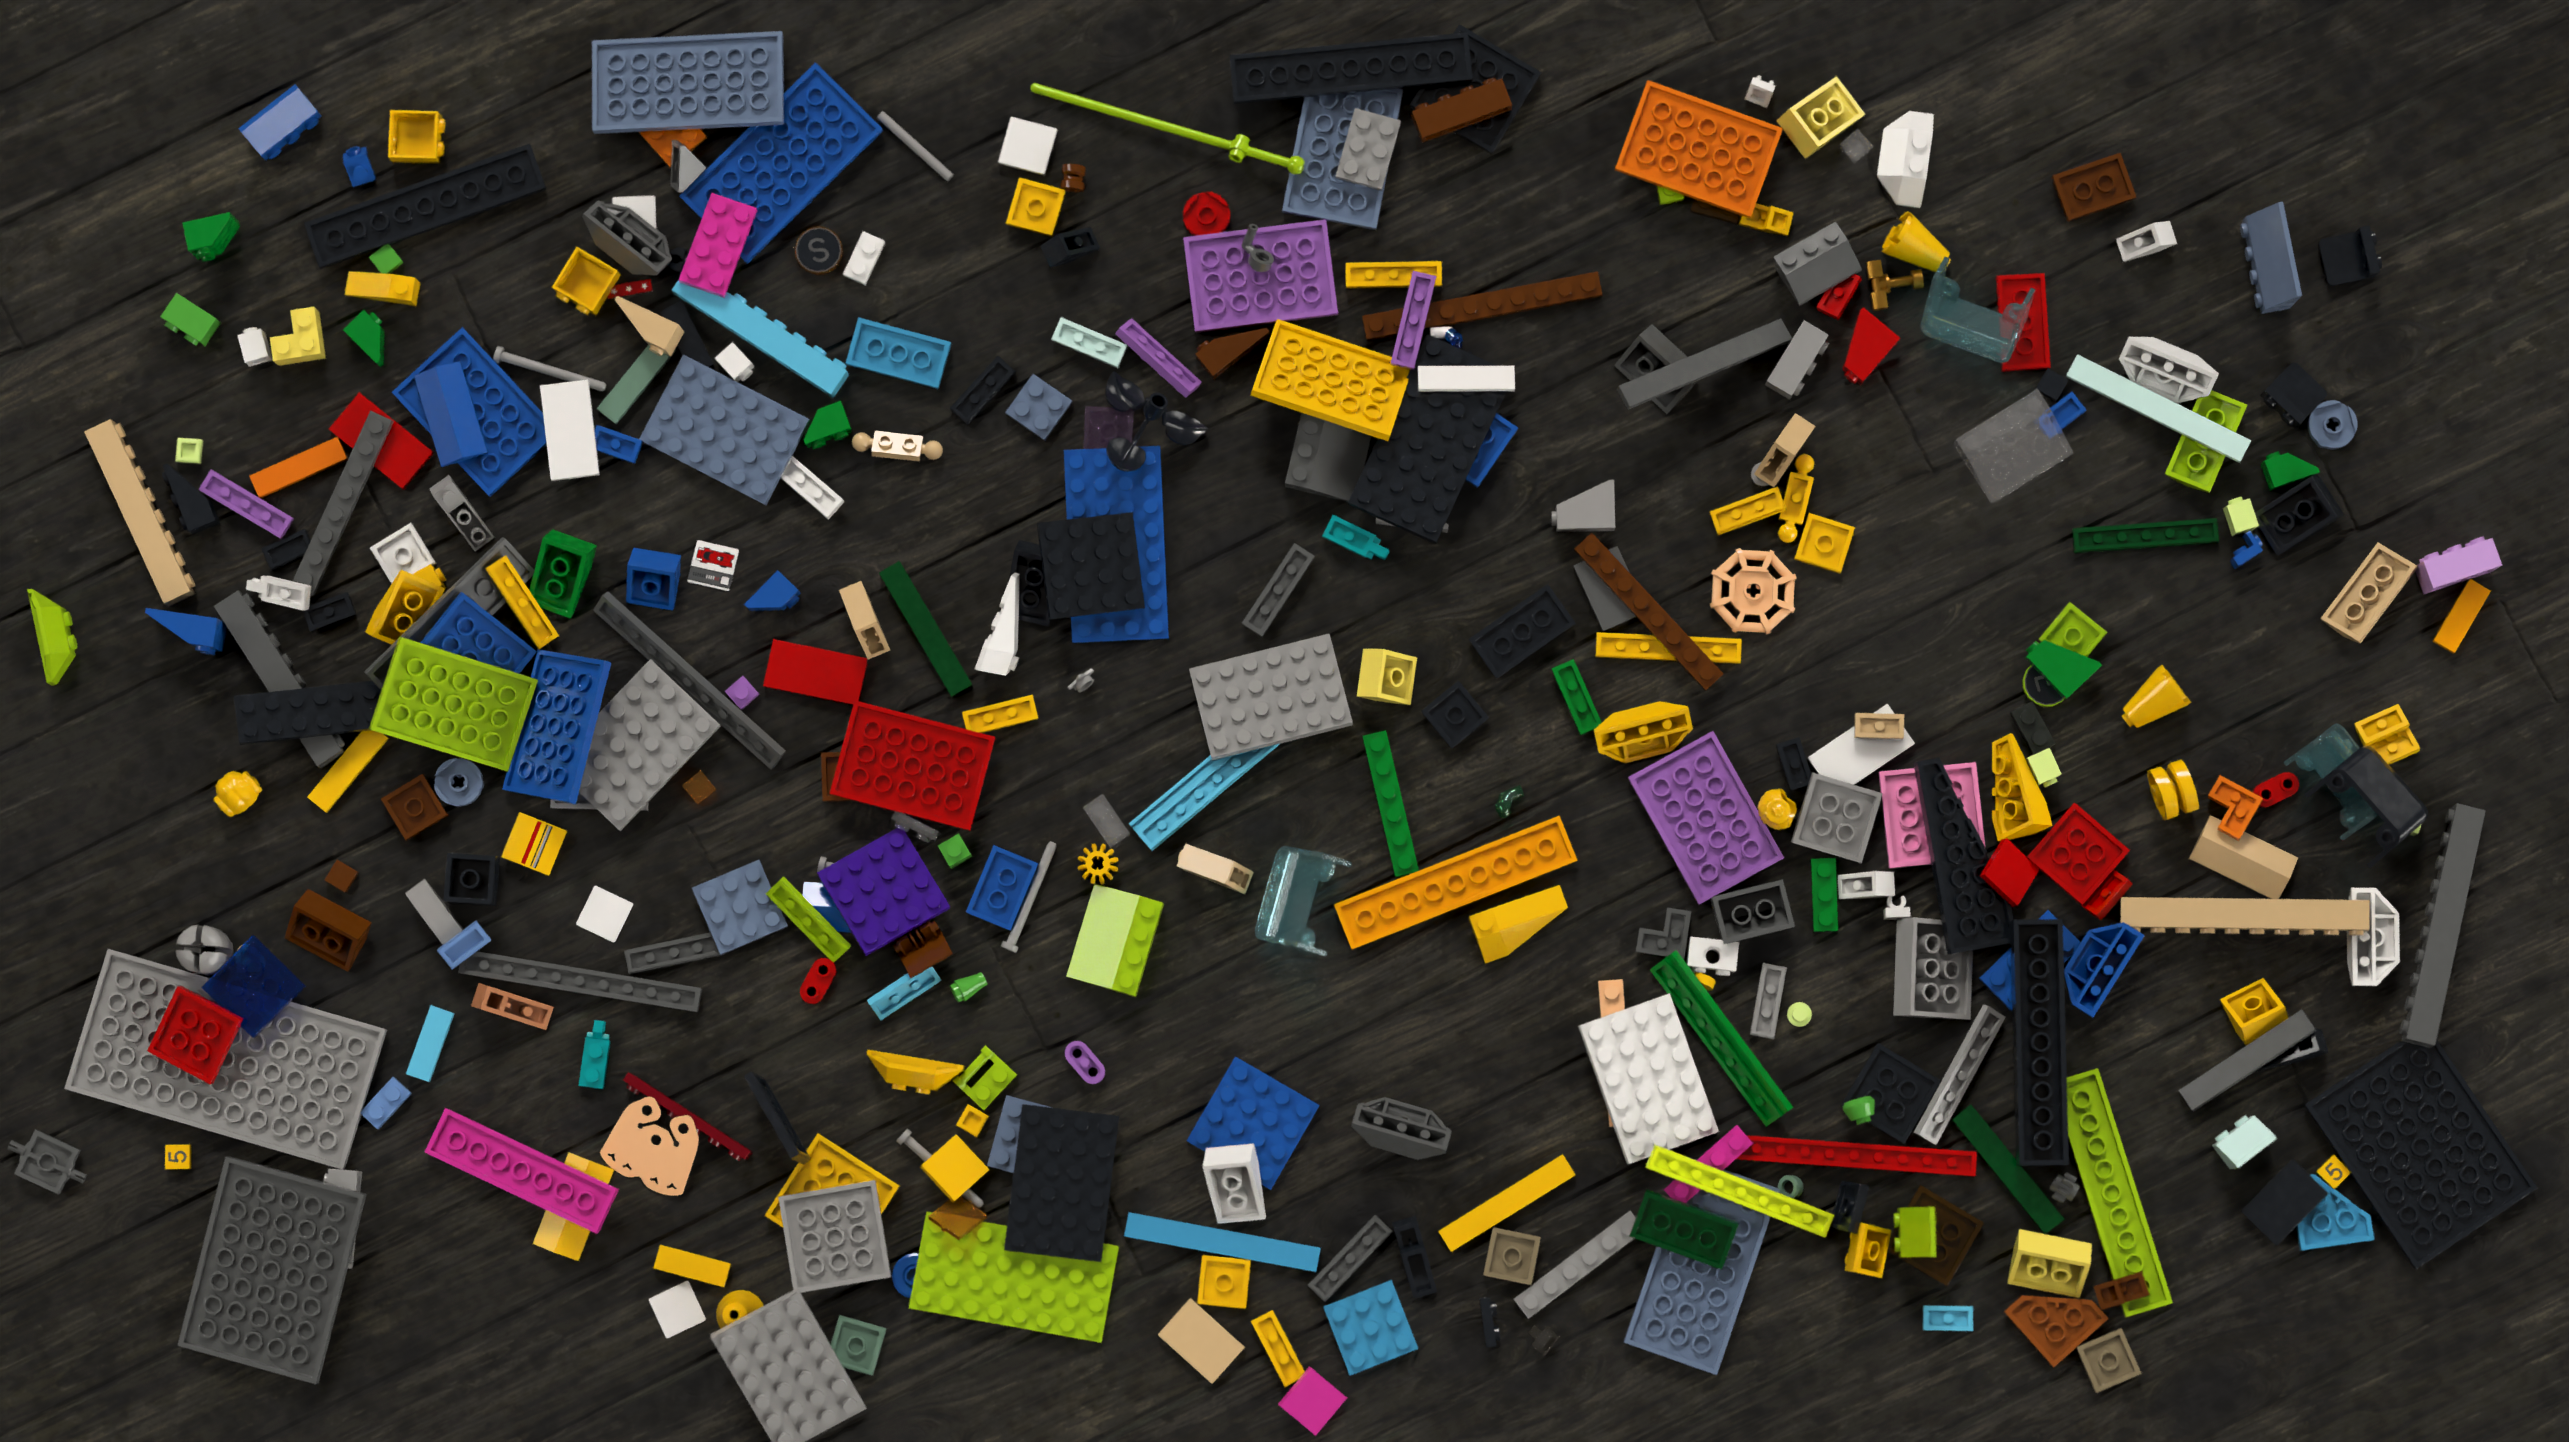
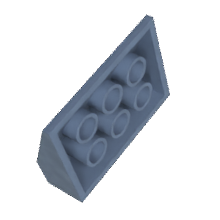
M2278 202L2246 216L2242 221L2243 224H2240L2241 236L2246 238L2247 247H2245L2246 260L2250 261L2252 270L2249 273L2252 285L2255 284L2257 294H2254L2255 305L2257 308H2260L2261 314L2290 309L2302 296L2283 202Z

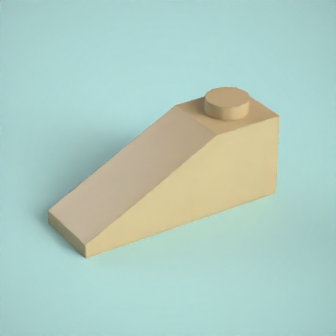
M617 296L615 301L650 346L649 350L659 356H662L664 353L671 357L684 334V330L680 325Z

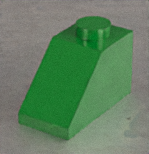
M363 310L343 330L381 367L384 364V330L379 326L382 321L373 312L368 315Z
M2279 451L2265 456L2266 460L2261 463L2270 491L2305 480L2320 473L2318 467L2289 453L2280 455Z

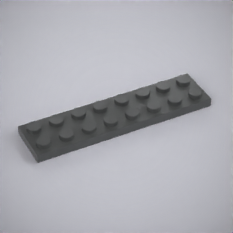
M502 537L401 637L421 642L460 592H463L490 615H493L506 603V600L485 568L504 555L508 557L524 583L533 576L534 569ZM398 639L364 671L380 690H382Z

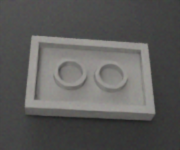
M1355 108L1336 178L1382 191L1401 121Z

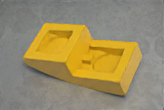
M1756 203L1751 218L1740 215L1738 225L1788 236L1794 212Z

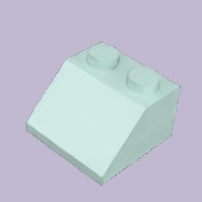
M2244 1115L2234 1123L2236 1128L2231 1132L2225 1130L2215 1138L2217 1142L2212 1147L2230 1169H2235L2242 1166L2277 1138L2255 1116L2248 1118Z

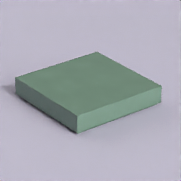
M839 1315L831 1346L844 1368L873 1376L887 1328Z

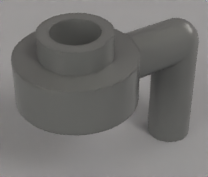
M1250 224L1241 246L1250 255L1248 263L1253 270L1257 272L1269 271L1274 258L1268 251L1256 249L1252 245L1258 226Z

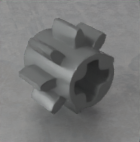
M2068 1172L2064 1176L2057 1174L2049 1190L2054 1192L2052 1198L2061 1203H2064L2065 1199L2071 1202L2080 1187L2075 1183L2077 1178Z

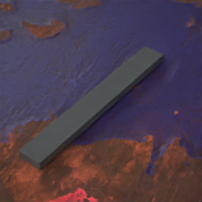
M1778 319L1619 385L1617 391L1627 409H1631L1787 344L1792 340V337L1782 319Z

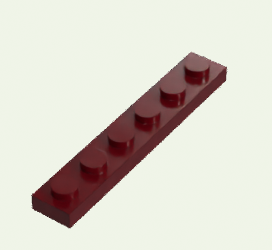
M628 1072L623 1081L628 1083L626 1086L628 1090L636 1095L642 1092L646 1096L654 1098L659 1107L662 1105L668 1109L667 1115L670 1117L690 1116L694 1121L698 1135L702 1131L709 1136L707 1141L720 1148L721 1145L730 1149L728 1154L738 1161L741 1158L748 1160L753 1151L634 1074Z

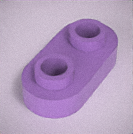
M1081 1041L1069 1043L1065 1049L1067 1061L1087 1083L1097 1084L1101 1082L1105 1076V1068L1085 1043ZM1075 1049H1080L1082 1051V1056L1080 1058H1075L1073 1056V1051ZM1092 1067L1098 1070L1097 1075L1094 1077L1089 1075V1069Z

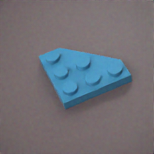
M2310 1174L2329 1194L2296 1226L2300 1250L2374 1240L2371 1216L2350 1202L2349 1199L2323 1182L2318 1176Z

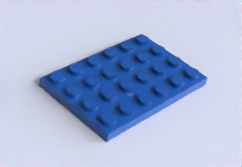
M462 327L394 389L392 393L431 434L414 376L436 366L461 362L488 453L457 463L491 497L547 445L543 412Z
M537 650L531 677L538 679L509 770L506 772L502 790L576 804L611 662Z

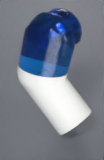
M1430 327V336L1437 339H1446L1450 342V345L1459 349L1462 348L1463 337L1452 327Z

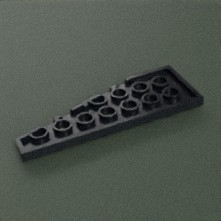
M1940 758L1913 762L1947 954L2011 943L2010 921L2014 920L2011 905L1980 877L1989 861L1986 854L1987 850L1971 819L1967 817L1961 799L1956 796L1951 786L1952 782Z

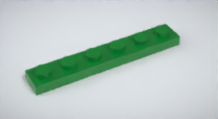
M1385 730L1364 735L1362 737L1395 878L1415 873L1419 869L1387 732Z

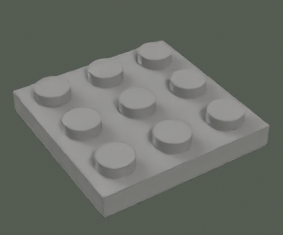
M1812 772L1791 842L1862 863L1883 793Z

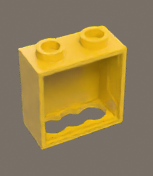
M390 110L388 158L392 162L440 163V156H444V142H441V133L445 132V119H442L438 111Z
M576 247L552 288L557 292L555 296L565 303H568L569 300L577 304L575 308L585 315H588L589 312L597 315L621 275L616 269Z

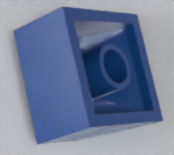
M633 548L627 564L626 603L674 610L680 578L681 555Z

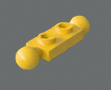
M1807 454L1797 457L1795 467L1798 473L1790 472L1783 499L1786 511L1780 512L1779 520L1786 522L1778 531L1780 540L1785 543L1793 542L1796 539L1797 529L1795 524H1803L1814 480V477L1807 476V473L1814 468V460Z

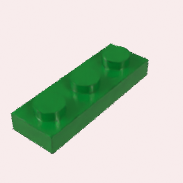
M1574 659L1552 668L1551 671L1580 736L1594 730L1602 722Z
M1836 858L1811 859L1813 932L1838 931Z

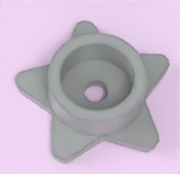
M1091 668L1084 674H1079L1075 681L1068 686L1069 690L1074 688L1075 691L1083 692L1089 688L1094 682L1090 676L1094 670Z

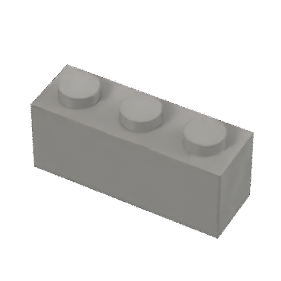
M1804 320L1765 385L1789 400L1793 394L1798 396L1804 386V383L1801 382L1804 375H1811L1817 365L1814 362L1817 354L1823 355L1829 345L1826 342L1828 334Z

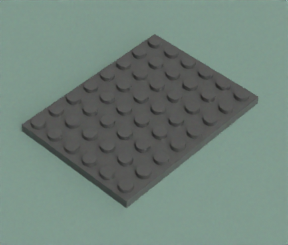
M226 1156L177 1346L318 1384L367 1194Z

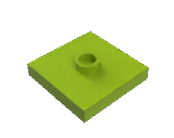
M2069 601L2040 636L2039 640L2041 642L2043 640L2049 641L2088 657L2108 632Z

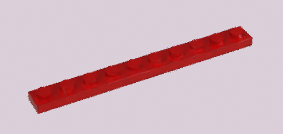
M1746 1135L1753 1144L1736 1158L1737 1160L1976 1176L1977 1152Z

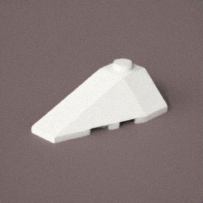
M1014 573L1010 577L999 607L1001 611L997 612L991 625L993 633L985 640L975 667L978 671L1006 676L1010 670L1014 671L1019 660V657H1016L1019 618L1018 573Z

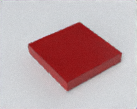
M2005 838L2000 841L1980 877L2012 907L2019 905L2040 869L2009 839Z

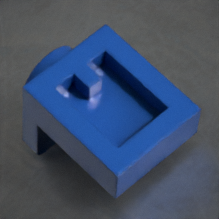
M2248 531L2242 536L2249 548L2247 549L2244 545L2233 552L2235 557L2230 560V563L2234 569L2263 551L2261 548L2263 544L2257 534H2252L2251 531Z

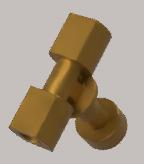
M1881 260L1865 263L1868 280H1871L1873 292L1870 296L1873 311L1888 308L1886 294L1890 293V288L1912 285L1913 289L1924 288L1921 269L1911 270L1910 276L1889 279L1888 274L1883 275Z

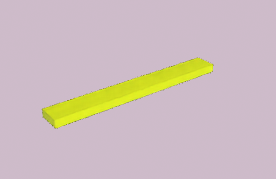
M1655 1144L1646 1164L1648 1169L1826 1238L1835 1216Z

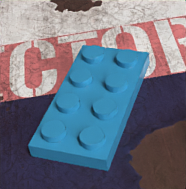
M858 317L846 365L939 389L951 342Z

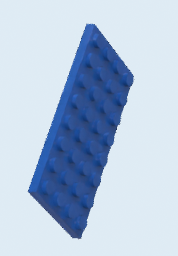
M815 62L784 93V125L750 126L680 195V198L701 219L711 193L757 208L755 219L740 256L748 264L883 129Z
M1160 446L1140 447L1146 453L1145 462L1139 469L1131 472L1121 471L1113 466L1107 456L1106 448L1064 450L1067 520L1133 512L1145 604L1144 609L1071 617L1072 643L1169 639Z

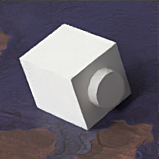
M252 327L245 329L243 334L237 335L244 361L248 366L273 360L266 333L262 329Z
M733 342L715 357L721 367L736 382L739 380L745 381L753 373L751 369L754 368V365Z

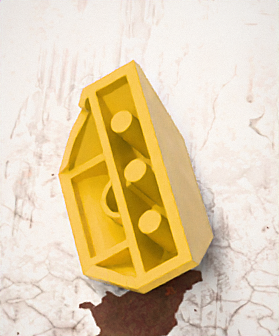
M1659 701L1612 713L1594 729V734L1600 754L1607 755L1623 763H1629L1672 752L1685 738L1687 733L1689 734L1693 730L1688 706Z
M867 1050V1056L884 1080L892 1084V1089L906 1091L908 1086L916 1088V1093L930 1095V1090H939L965 1070L964 1065Z

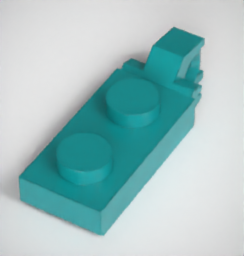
M1332 515L1322 535L1323 538L1364 558L1372 559L1373 555L1385 560L1389 554V549L1379 545L1381 539L1377 538L1376 535L1335 515Z
M594 1020L593 1032H587L578 1086L604 1089L611 1042L609 1041L610 1035L604 1034L605 1021Z

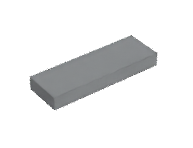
M1762 963L1750 1035L1774 1039L1787 967Z

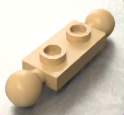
M875 431L874 439L870 438L866 433H857L852 439V445L855 450L864 452L872 448V456L920 461L921 454H925L927 458L935 460L943 452L942 445L939 442L929 441L923 444V436Z

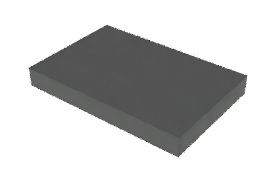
M1618 546L1609 549L1613 556L1629 572ZM1585 561L1573 565L1603 632L1636 618Z

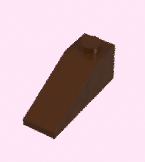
M1267 328L1216 338L1211 342L1206 340L1197 347L1196 359L1214 380L1268 338L1270 331Z

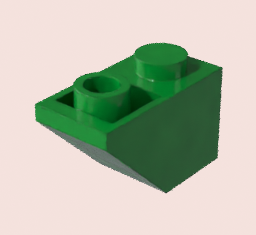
M841 401L817 410L804 438L807 448L811 446L812 449L820 448L826 445L825 441L833 438L835 441L842 440L849 436V432H852Z

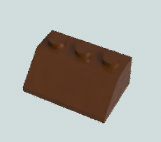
M307 889L293 907L284 938L348 972L367 939L372 922Z

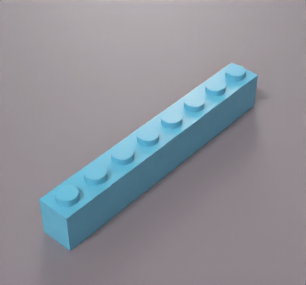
M679 280L672 289L676 296L832 398H834L849 376V373L845 370L847 366L836 358L832 361L825 357L827 353L816 345L813 348L805 343L807 339L796 332L793 335L786 331V325L777 319L774 322L767 319L766 312L757 306L752 309L746 305L747 300L737 293L732 296L727 292L725 298L679 283Z

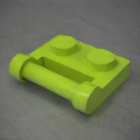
M986 1045L981 1049L982 1053L960 1076H956L952 1080L984 1111L1017 1076ZM990 1059L994 1063L992 1067L970 1088L966 1083Z

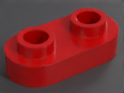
M2284 772L2257 785L2252 792L2262 797L2263 790L2269 792V798H2263L2259 806L2266 808L2294 795L2299 789V780L2293 773ZM2284 780H2289L2291 782L2290 788L2284 787Z
M820 958L813 963L800 988V996L805 1002L817 1004L824 998L837 972L835 964L830 959ZM821 966H827L828 972L824 975L819 972ZM810 987L816 988V994L814 996L808 995V989Z

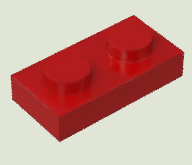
M1854 274L1825 291L1817 305V310L1839 320L1860 284L1861 276Z
M2113 869L2081 906L2087 912L2102 920L2133 884L2128 878Z

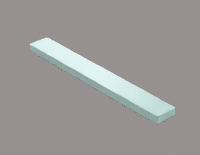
M2078 354L2066 375L2067 378L2238 463L2241 462L2251 443V440Z

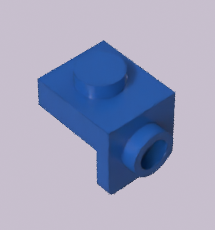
M353 147L343 154V162L353 187L376 180L366 147Z

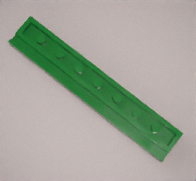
M1677 950L1650 969L1666 993H1670L1672 1001L1766 1127L1793 1108Z

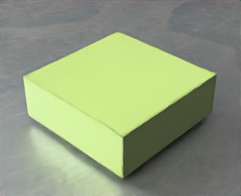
M178 438L175 461L177 463L201 464L203 440Z

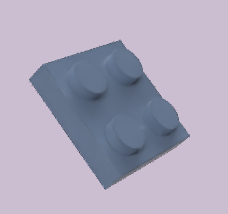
M1032 374L1005 413L1046 441L1073 402L1042 379Z

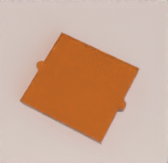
M959 1197L954 1203L949 1199L929 1215L928 1219L939 1226L941 1231H946L957 1240H960L983 1222L987 1215L976 1208L974 1203H969L962 1197Z

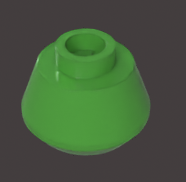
M1871 1096L1854 1099L1844 1103L1842 1109L1850 1121L1856 1120L1857 1125L1871 1121L1870 1116L1874 1115L1875 1099Z

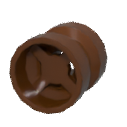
M1063 164L1062 173L1064 177L1060 183V189L1067 192H1083L1084 183L1082 180L1086 174V167L1078 164Z

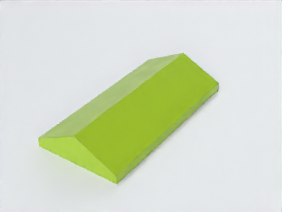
M2211 390L2209 396L2197 398L2192 411L2236 433L2247 404ZM2181 435L2165 475L2187 487L2210 493L2225 456Z

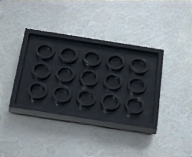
M1022 1104L1004 1251L1101 1262L1119 1116Z

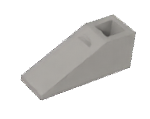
M450 475L430 488L433 497L474 551H477L495 538Z

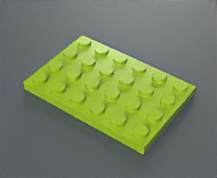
M399 636L369 729L508 772L538 679Z

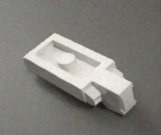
M261 576V579L253 578L252 580H247L246 590L258 592L259 598L262 601L305 611L309 609L312 586L272 576Z

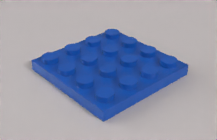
M463 592L459 593L420 642L519 674L537 652Z
M1235 1057L1188 1137L1187 1142L1203 1151H1206V1148L1254 1144L1259 1162L1261 1184L1271 1190L1320 1105Z

